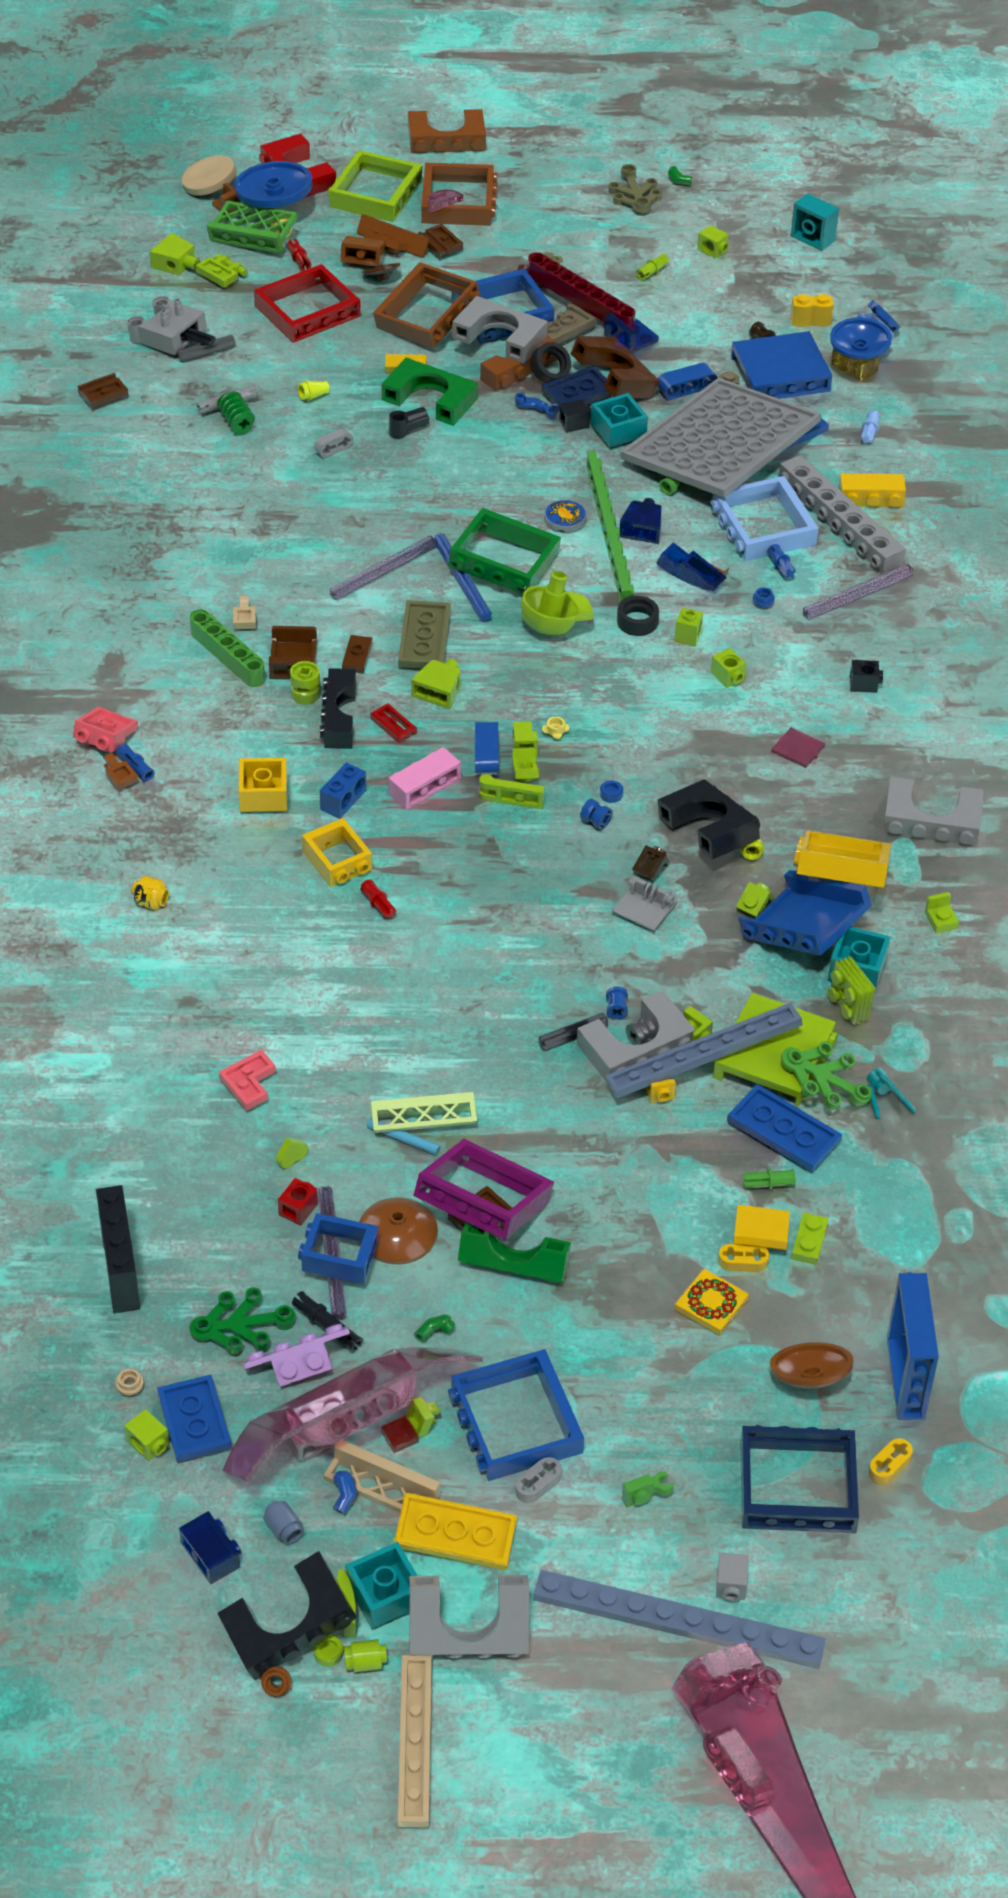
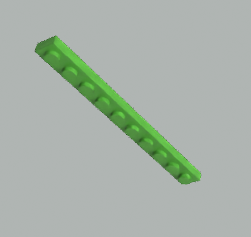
M596 450L587 451L586 468L621 602L625 598L634 596V586L629 584L631 581L630 571L626 570V556H622L623 543L618 541L620 539L619 528L615 527V513H611L612 500H608L609 489L608 486H604L605 473L601 472V459L597 458Z

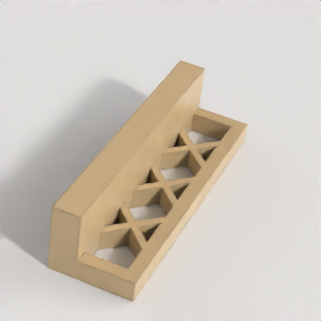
M338 1439L335 1444L334 1459L323 1475L325 1481L337 1485L333 1482V1476L338 1466L341 1465L350 1469L357 1488V1495L398 1513H401L405 1492L440 1499V1482L342 1439ZM371 1478L375 1480L377 1486L366 1489L360 1485L359 1480ZM396 1489L401 1492L402 1497L392 1500L385 1496L384 1491Z

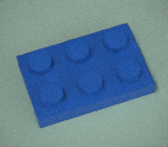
M211 1374L157 1387V1394L177 1462L232 1448Z

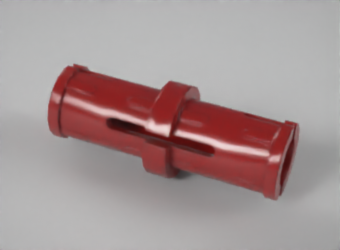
M293 238L294 243L290 239L287 242V248L291 252L293 261L297 262L302 271L305 270L304 266L306 269L311 268L312 264L307 257L306 250L300 246L297 239Z

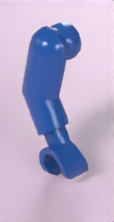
M522 392L515 395V404L519 408L536 409L542 413L546 412L549 419H554L556 417L555 413L559 412L557 404L549 406L538 398L526 397Z

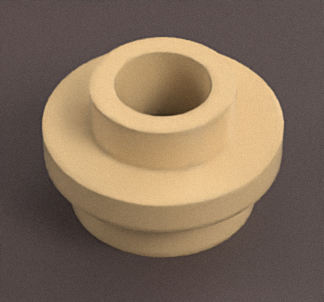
M125 1369L116 1378L118 1392L126 1396L139 1393L144 1385L142 1375L135 1369Z

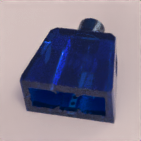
M645 498L643 502L631 501L620 519V538L659 544L662 506L655 504V501L651 498Z

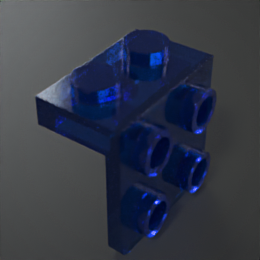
M612 312L605 315L604 335L606 337H616L632 354L659 341V336L638 319H635L633 330Z

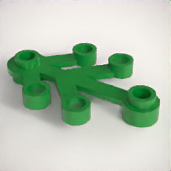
M251 1287L245 1292L246 1299L230 1317L219 1320L226 1310L232 1309L235 1305L234 1294L224 1291L219 1294V1303L207 1316H199L192 1320L189 1329L191 1336L196 1341L208 1342L212 1340L226 1348L227 1352L233 1355L242 1351V1339L240 1337L252 1343L257 1350H265L270 1345L269 1335L264 1331L256 1333L247 1327L275 1324L280 1330H289L296 1323L295 1311L288 1305H282L275 1312L246 1316L254 1306L259 1305L262 1301L261 1290ZM251 1295L258 1296L256 1298H250ZM224 1299L231 1300L229 1302H223ZM230 1330L236 1335L227 1337L220 1331ZM259 1339H264V1340H266L265 1342H262V1343L257 1342ZM232 1343L238 1344V1346L232 1347L230 1345Z

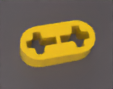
M725 1244L719 1250L718 1264L727 1271L761 1272L768 1267L770 1255L765 1247ZM727 1255H732L733 1260H729ZM754 1256H759L760 1261H756Z
M901 1438L890 1441L870 1462V1479L881 1485L891 1482L910 1463L913 1453L912 1445L907 1440ZM895 1451H904V1454L900 1453L898 1456L893 1458ZM886 1465H888V1467H887V1472H886V1471H881L880 1473L877 1472V1468L881 1470V1469H883Z

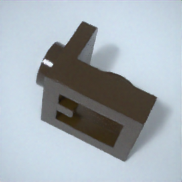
M645 845L632 871L654 882L664 865L668 866L670 863L666 851L657 846L652 848Z

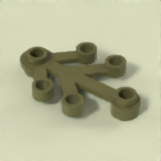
M625 164L621 167V176L623 180L628 182L630 188L622 186L618 182L609 183L608 191L614 194V204L622 205L625 203L632 206V209L638 214H645L651 210V203L653 201L661 200L662 191L656 189L657 180L654 178H648L646 183L639 188L635 180L636 166ZM651 190L650 195L642 197L647 191ZM624 194H625V195H628V196H631V197H633L634 199L628 198V197L624 196Z

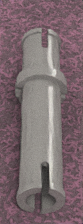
M255 384L240 390L238 388L232 390L239 392L245 401L259 397L258 391L250 394V391L257 390ZM221 396L197 402V408L206 406V408L198 410L199 414L203 415L219 409L217 400Z

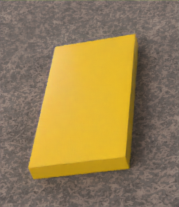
M405 1492L394 1543L399 1542L404 1550L507 1570L517 1515Z

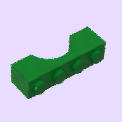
M466 1222L461 1232L458 1261L465 1262L470 1266L480 1265L492 1268L495 1271H508L523 1277L532 1276L544 1279L547 1282L562 1283L568 1269L571 1242L545 1237L533 1249L515 1250L503 1244L498 1237Z

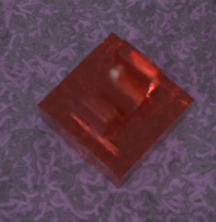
M406 1415L381 1426V1433L393 1453L419 1443V1436Z

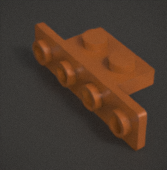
M366 214L361 215L357 233L364 235V238L384 240L387 250L394 253L407 251L424 257L430 240L428 237Z

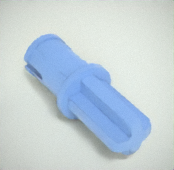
M869 411L866 421L862 424L861 440H863L864 444H867V442L871 443L878 431L880 413L877 411Z

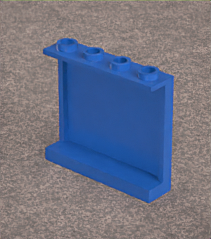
M810 331L732 342L731 360H738L751 389L778 399L831 391L832 373Z
M789 870L784 874L787 888L755 919L740 916L738 920L743 937L746 939L821 956L872 904L867 886L801 875L797 874V871Z

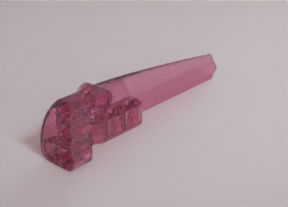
M749 1642L692 1659L683 1668L672 1687V1692L703 1736V1746L707 1756L803 1898H856L818 1807L776 1692L782 1683V1678L778 1671L772 1667L765 1666Z

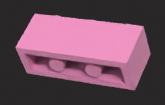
M442 747L388 778L389 795L407 810L460 780L461 762Z

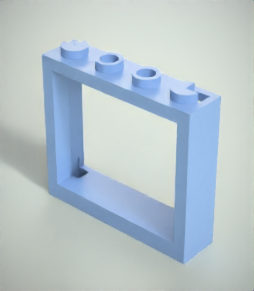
M785 476L740 485L725 498L713 494V501H711L712 512L717 515L720 525L727 531L729 540L733 541L736 551L740 552L745 561L769 556L767 553L769 547H771L773 552L775 551L772 547L773 544L780 545L783 552L817 545L819 528ZM777 497L797 529L750 539L730 507Z

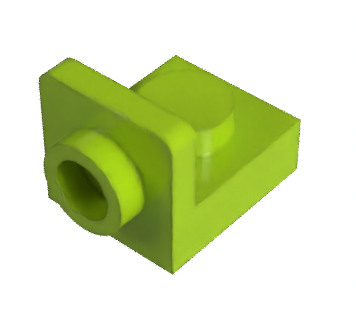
M949 892L927 897L925 915L935 933L958 929L959 921L950 906L951 895Z
M692 1006L684 1010V1017L695 1029L692 1034V1041L712 1034V1020Z

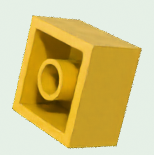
M239 758L240 812L287 811L286 758Z

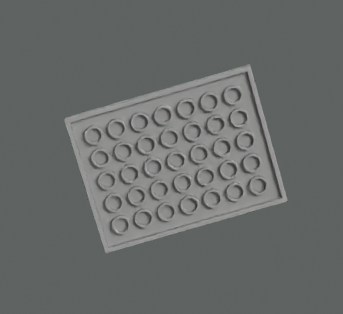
M717 378L621 451V459L725 498L821 421V414Z

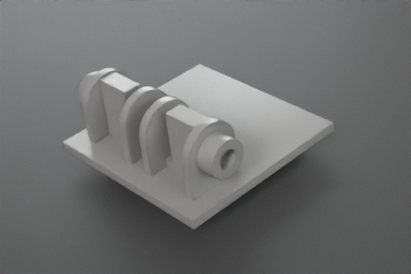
M631 877L628 882L629 890L613 908L612 912L655 931L677 903L678 899L672 895L671 891L663 890L657 885L653 887V883L649 882L647 884L640 877Z

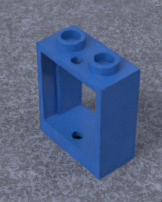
M316 1213L313 1223H308L305 1232L306 1243H301L298 1252V1259L302 1260V1271L365 1284L378 1244V1226ZM319 1233L362 1242L356 1261L313 1252Z

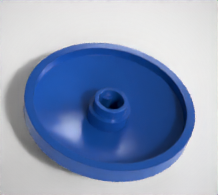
M286 161L266 162L255 165L243 171L235 180L237 198L247 205L260 208H275L295 203L307 196L313 186L312 175L306 167Z

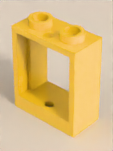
M344 818L302 835V852L330 888L372 870L371 851ZM346 841L356 855L332 865L322 851Z

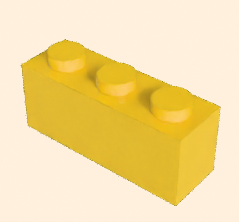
M840 473L838 489L857 506L904 507L906 495L904 474Z

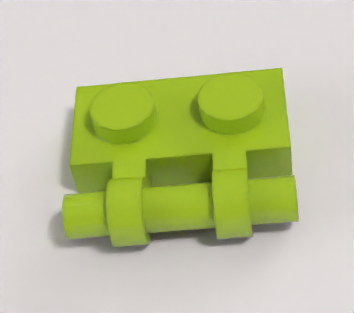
M216 254L214 259L208 257L196 265L197 273L224 288L238 280V275L245 277L248 274V270L242 264L234 263L226 255Z

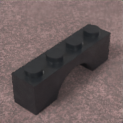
M329 668L328 678L324 677L323 691H327V693L322 694V707H326V709H321V723H325V725H320V739H324L325 748L352 749L353 716L345 714L339 709L343 705L355 701L356 669Z

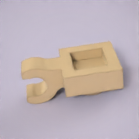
M239 595L240 607H233L234 629H256L255 606L249 607L248 595Z

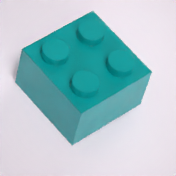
M807 193L794 203L790 236L823 251L836 240L839 208Z
M629 393L591 405V425L609 447L637 440L647 432L648 416Z
M850 927L837 940L830 960L828 979H831V972L834 971L836 960L840 962V959H848L851 956L877 989L888 956L891 937Z
M399 1542L345 1565L346 1574L352 1585L355 1600L371 1629L409 1612L410 1576H417Z

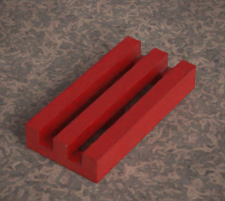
M389 703L370 713V719L399 744L403 742V738L406 740L410 738V734L413 736L417 734V727Z

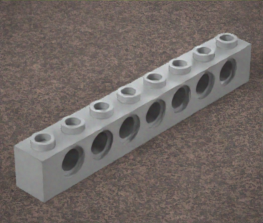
M799 455L780 463L778 477L785 476L798 498L818 515L821 520L828 524L833 531L839 534L846 543L850 544L861 556L871 563L874 568L880 573L885 574L903 566L906 549L805 458Z

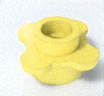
M561 717L549 718L547 725L542 727V732L548 733L554 739H560L564 732L569 731V725L565 724L564 719Z

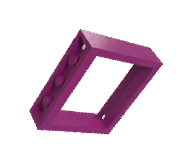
M462 1139L419 1173L413 1196L498 1238L507 1240L549 1203L554 1181L475 1143ZM463 1156L468 1157L469 1161L462 1159ZM461 1164L526 1197L508 1211L442 1178ZM500 1223L504 1224V1230L499 1228Z

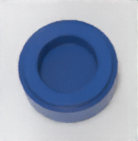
M613 780L602 783L600 786L601 799L609 803L620 801L623 797L622 784Z

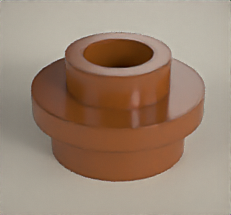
M274 1666L263 1674L261 1678L262 1688L271 1696H282L287 1693L291 1686V1676L285 1668ZM272 1677H280L282 1683L279 1685L274 1684Z

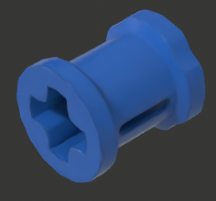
M618 986L609 988L606 992V999L608 1000L606 1015L614 1020L624 1019L628 1016V1007L626 1006L628 991Z

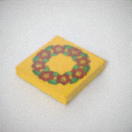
M703 1269L675 1303L674 1310L720 1336L749 1300V1294L710 1271Z

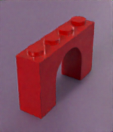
M301 133L260 145L259 160L261 164L274 161L298 163L310 159V143ZM328 162L307 168L312 175L313 186L309 194L304 198L328 191L333 186L336 180V171Z

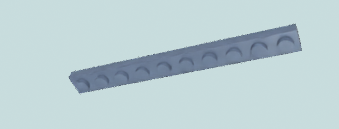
M541 1569L533 1594L534 1601L815 1669H820L826 1641L824 1637Z

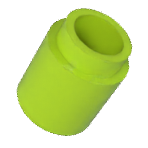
M379 1639L351 1642V1645L344 1646L346 1670L362 1672L382 1669V1663L387 1662L386 1645H380Z

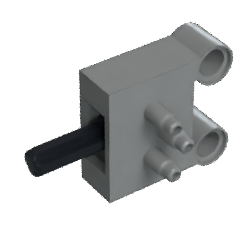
M165 296L157 297L152 301L154 316L150 320L145 322V319L141 316H134L127 320L129 337L132 343H141L172 355H176L179 350H182L192 341L210 347L214 346L216 341L215 336L204 333L207 330L205 312L181 304L180 299L171 301Z

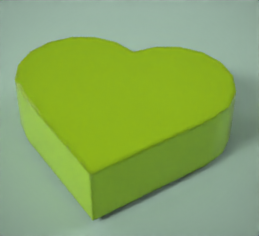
M286 1137L277 1153L276 1162L282 1168L287 1169L296 1161H300L306 1156L308 1146L300 1139Z

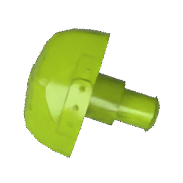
M561 571L551 572L549 585L530 586L527 588L520 601L523 621L535 631L548 635H564L572 629L576 621L592 620L594 613L589 600L579 593L568 592L564 589L568 576Z

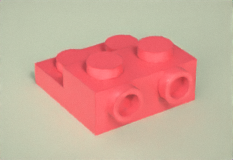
M97 707L75 720L73 738H76L80 743L95 745L99 750L114 752L121 744L125 743L126 736L137 730L138 721Z

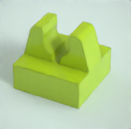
M417 1397L411 1400L405 1414V1419L417 1438L427 1436L431 1425L437 1422L434 1415L440 1414L441 1411L435 1402L425 1403L422 1397Z

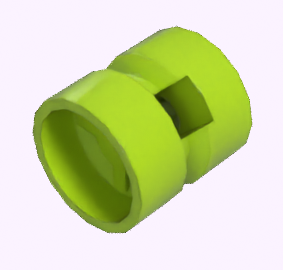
M301 661L294 664L290 669L292 699L303 705L315 703L320 698L319 667L309 661Z

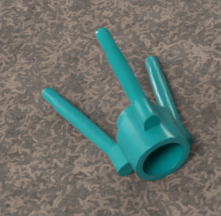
M876 1068L869 1072L866 1078L869 1083L867 1086L871 1090L870 1100L877 1119L880 1118V1112L875 1093L884 1095L890 1090L912 1113H916V1109L893 1084L883 1068Z

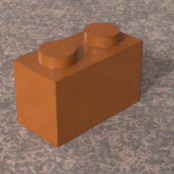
M346 236L341 244V262L379 267L384 261L385 241Z

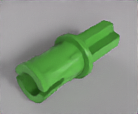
M767 1169V1172L744 1173L742 1178L745 1188L768 1187L769 1190H772L773 1187L795 1186L796 1184L794 1169L785 1171H771V1169Z

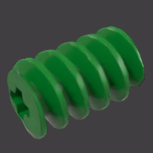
M232 391L222 395L217 400L218 408L234 433L237 435L246 434L254 424L255 416L239 392Z

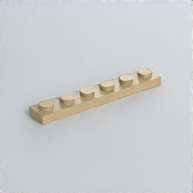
M402 1655L398 1827H429L432 1655Z

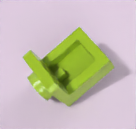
M535 748L512 749V766L515 779L528 782L532 781L533 778H539Z
M749 881L735 907L756 918L764 910L767 902L773 901L774 896L770 892L771 888L761 882H758L756 885Z

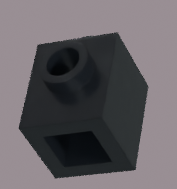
M583 399L560 404L559 421L566 433L589 428L591 408L587 407Z

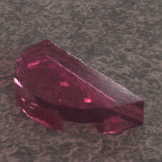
M448 189L435 191L428 197V209L432 212L463 201V194Z

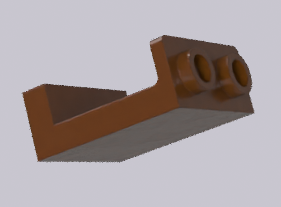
M272 626L269 679L291 680L290 669L294 664L301 661H309L316 664V627Z

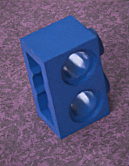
M346 762L320 789V810L341 819L366 792V771Z

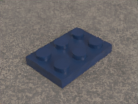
M595 366L566 375L561 379L542 384L541 391L553 404L558 405V409L561 403L583 399L586 405L612 396L604 388L607 378Z

